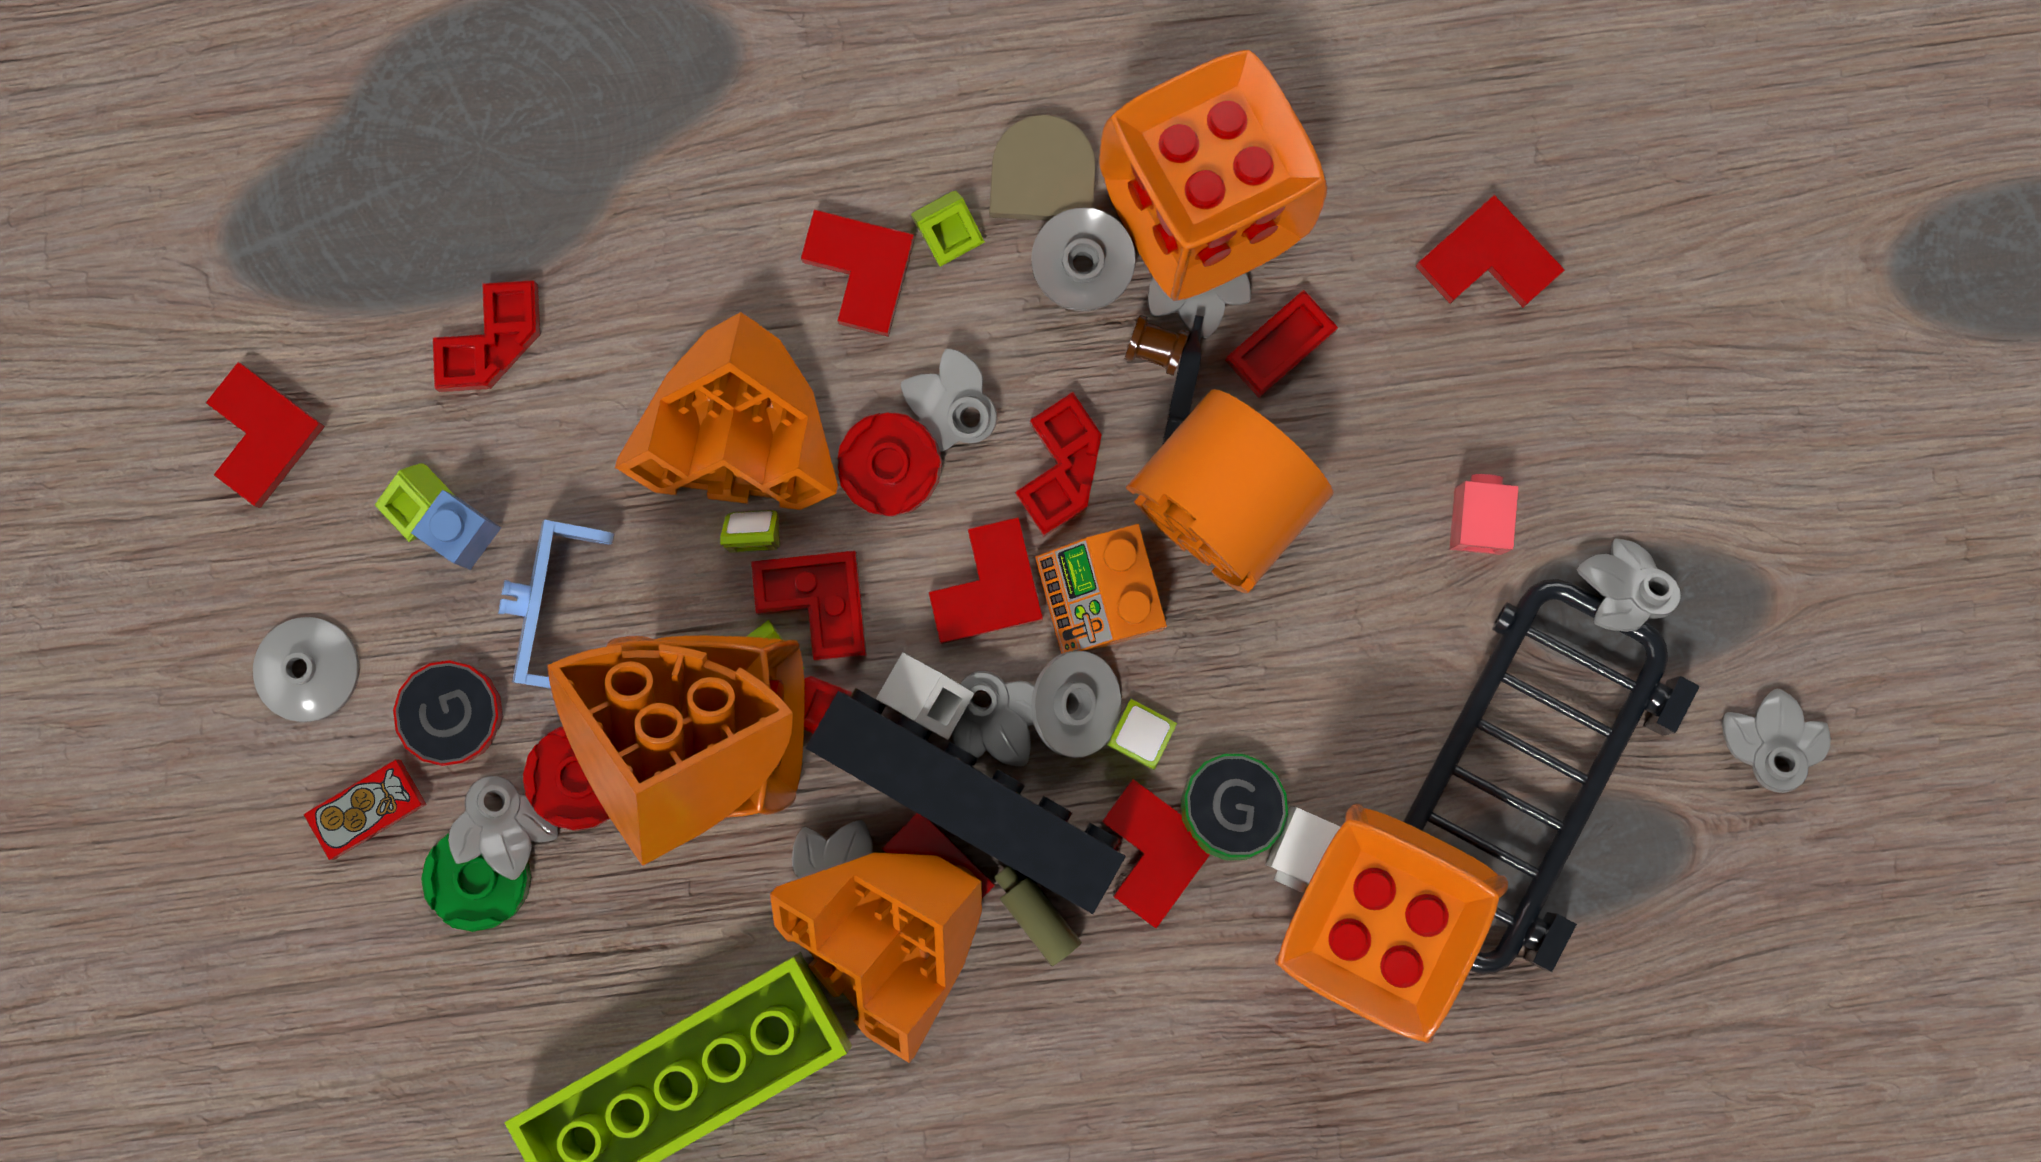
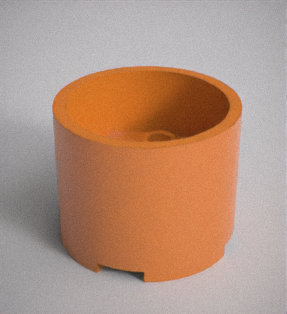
M1217 389L1209 391L1126 486V489L1133 495L1135 493L1140 494L1134 503L1172 542L1184 552L1187 550L1203 564L1209 566L1212 563L1215 567L1211 572L1215 577L1245 594L1250 592L1333 496V489L1325 475L1287 435L1244 402Z

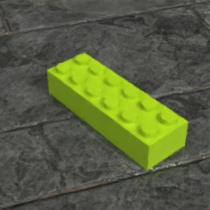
M799 952L519 1112L504 1123L525 1162H660L846 1055L851 1049L852 1044L802 953Z

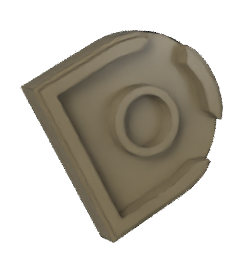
M1051 115L1031 116L1012 125L998 141L993 154L989 217L1049 221L1057 214L1066 210L1093 208L1095 156L1092 146L1084 133L1073 123Z

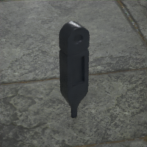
M1195 315L1192 330L1180 358L1162 445L1190 414L1201 361L1203 316Z

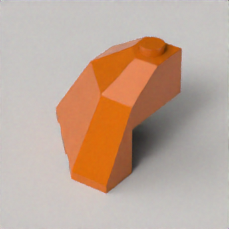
M742 312L707 330L667 373L615 464L616 469L655 493L677 495L678 488L680 487L708 490V499L748 504L750 495L769 497L779 501L780 508L802 510L835 495L838 488L813 390L781 340Z
M871 853L777 886L770 893L774 926L787 942L794 941L807 949L814 957V960L808 967L833 997H839L843 993L858 1011V1016L853 1021L864 1035L910 1063L917 1054L964 967L982 914L981 880L977 879L966 867L953 865L934 855Z

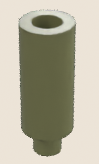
M1010 866L1004 868L994 877L1006 892L999 899L1052 967L1082 944L1081 940L1034 880L1027 876L1022 879L1015 869Z

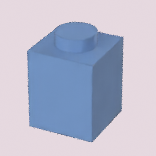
M442 490L411 534L453 564L471 570L501 527L459 497Z

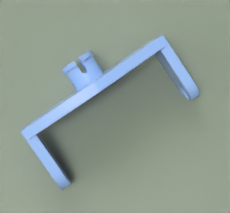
M544 520L541 525L530 585L504 580L501 595L512 596L517 600L501 599L498 614L506 613L524 617L512 682L551 689L549 677L527 674L541 605L552 537L556 535L611 545L614 533Z

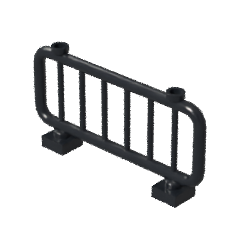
M1559 579L1538 582L1526 591L1517 607L1506 602L1492 627V630L1501 634V637L1403 821L1422 831L1427 822H1430L1533 878L1514 916L1497 907L1494 918L1507 924L1508 927L1499 945L1494 950L1486 953L1479 952L1470 970L1478 974L1497 973L1505 969L1517 957L1522 946L1528 948L1523 957L1524 960L1543 970L1553 972L1577 924L1557 913L1547 912L1542 920L1538 917L1644 711L1650 712L1644 724L1645 727L1662 736L1675 734L1700 687L1682 676L1668 679L1665 685L1660 683L1668 662L1667 644L1660 632L1647 622L1636 631H1619L1641 643L1646 650L1647 658L1636 681L1531 627L1540 607L1549 600L1562 601L1592 618L1595 617L1596 611L1603 602V599L1572 583ZM1525 636L1630 690L1612 727L1506 673ZM1501 682L1606 737L1587 774L1482 719ZM1477 728L1582 784L1563 822L1458 766ZM1452 775L1557 830L1539 868L1528 864L1433 812Z

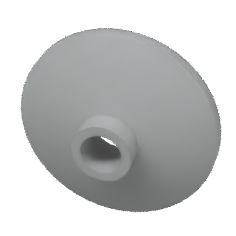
M1093 208L1066 210L1051 218L1039 231L1032 249V271L1041 291L1057 305L1074 311L1097 310L1113 303L1127 289L1135 268L1134 245L1124 226L1111 215ZM1079 256H1086L1092 261L1093 266L1087 272H1079L1074 268L1073 261Z
M313 617L291 619L275 627L259 645L253 663L254 684L264 704L277 715L298 722L317 721L336 713L352 696L359 677L358 655L353 642L347 634L333 623ZM298 659H303L307 665V671L301 678H296L292 673V666Z
M1069 651L1053 658L1037 678L1032 695V716L1040 738L1054 752L1068 757L1091 755L1100 750L1109 741L1118 724L1121 712V692L1113 670L1102 658L1086 651ZM1067 697H1068V699H1069V705H1068V708L1066 709V700H1067Z

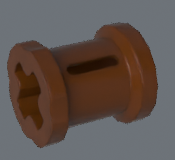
M1139 315L1124 359L1132 362L1135 358L1162 366L1166 369V374L1174 376L1189 331L1181 329L1176 333L1150 324L1146 316Z

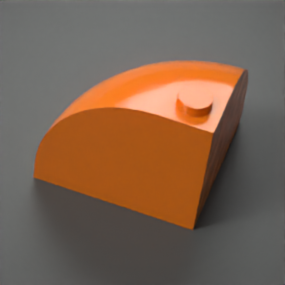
M659 644V651H622V645H612L577 653L547 665L553 699L575 756L606 813L642 866L701 835L738 809L771 775L784 755L790 741L793 712L783 700L766 684L746 670L739 667L735 672L725 666L707 660V653L664 644Z

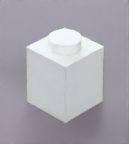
M902 652L876 699L948 740L974 693L942 673Z
M1290 807L1283 832L1275 841L1265 864L1278 870L1274 880L1304 893L1322 856L1340 829V826L1300 808Z

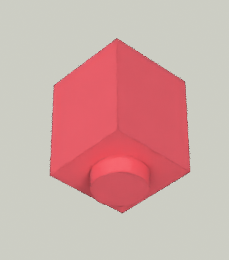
M1489 474L1471 475V481H1465L1457 486L1454 491L1449 550L1503 555L1513 550L1519 486L1503 485V477Z

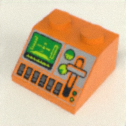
M1139 524L1086 537L1035 557L1061 654L1069 651L1087 652L1162 632L1167 627Z

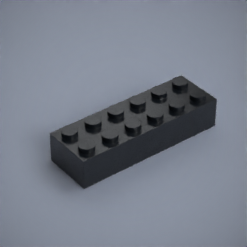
M855 688L851 696L840 691L837 692L805 747L807 750L1094 914L1126 857L1116 850L1120 842L1118 838L1090 822L1085 831L1068 822L1073 812L1045 796L1042 797L1039 804L1021 795L1025 787L1024 784L998 769L992 778L975 769L974 766L979 758L949 742L944 751L928 742L932 731L910 718L902 715L899 722L895 723L882 715L886 705L863 691Z

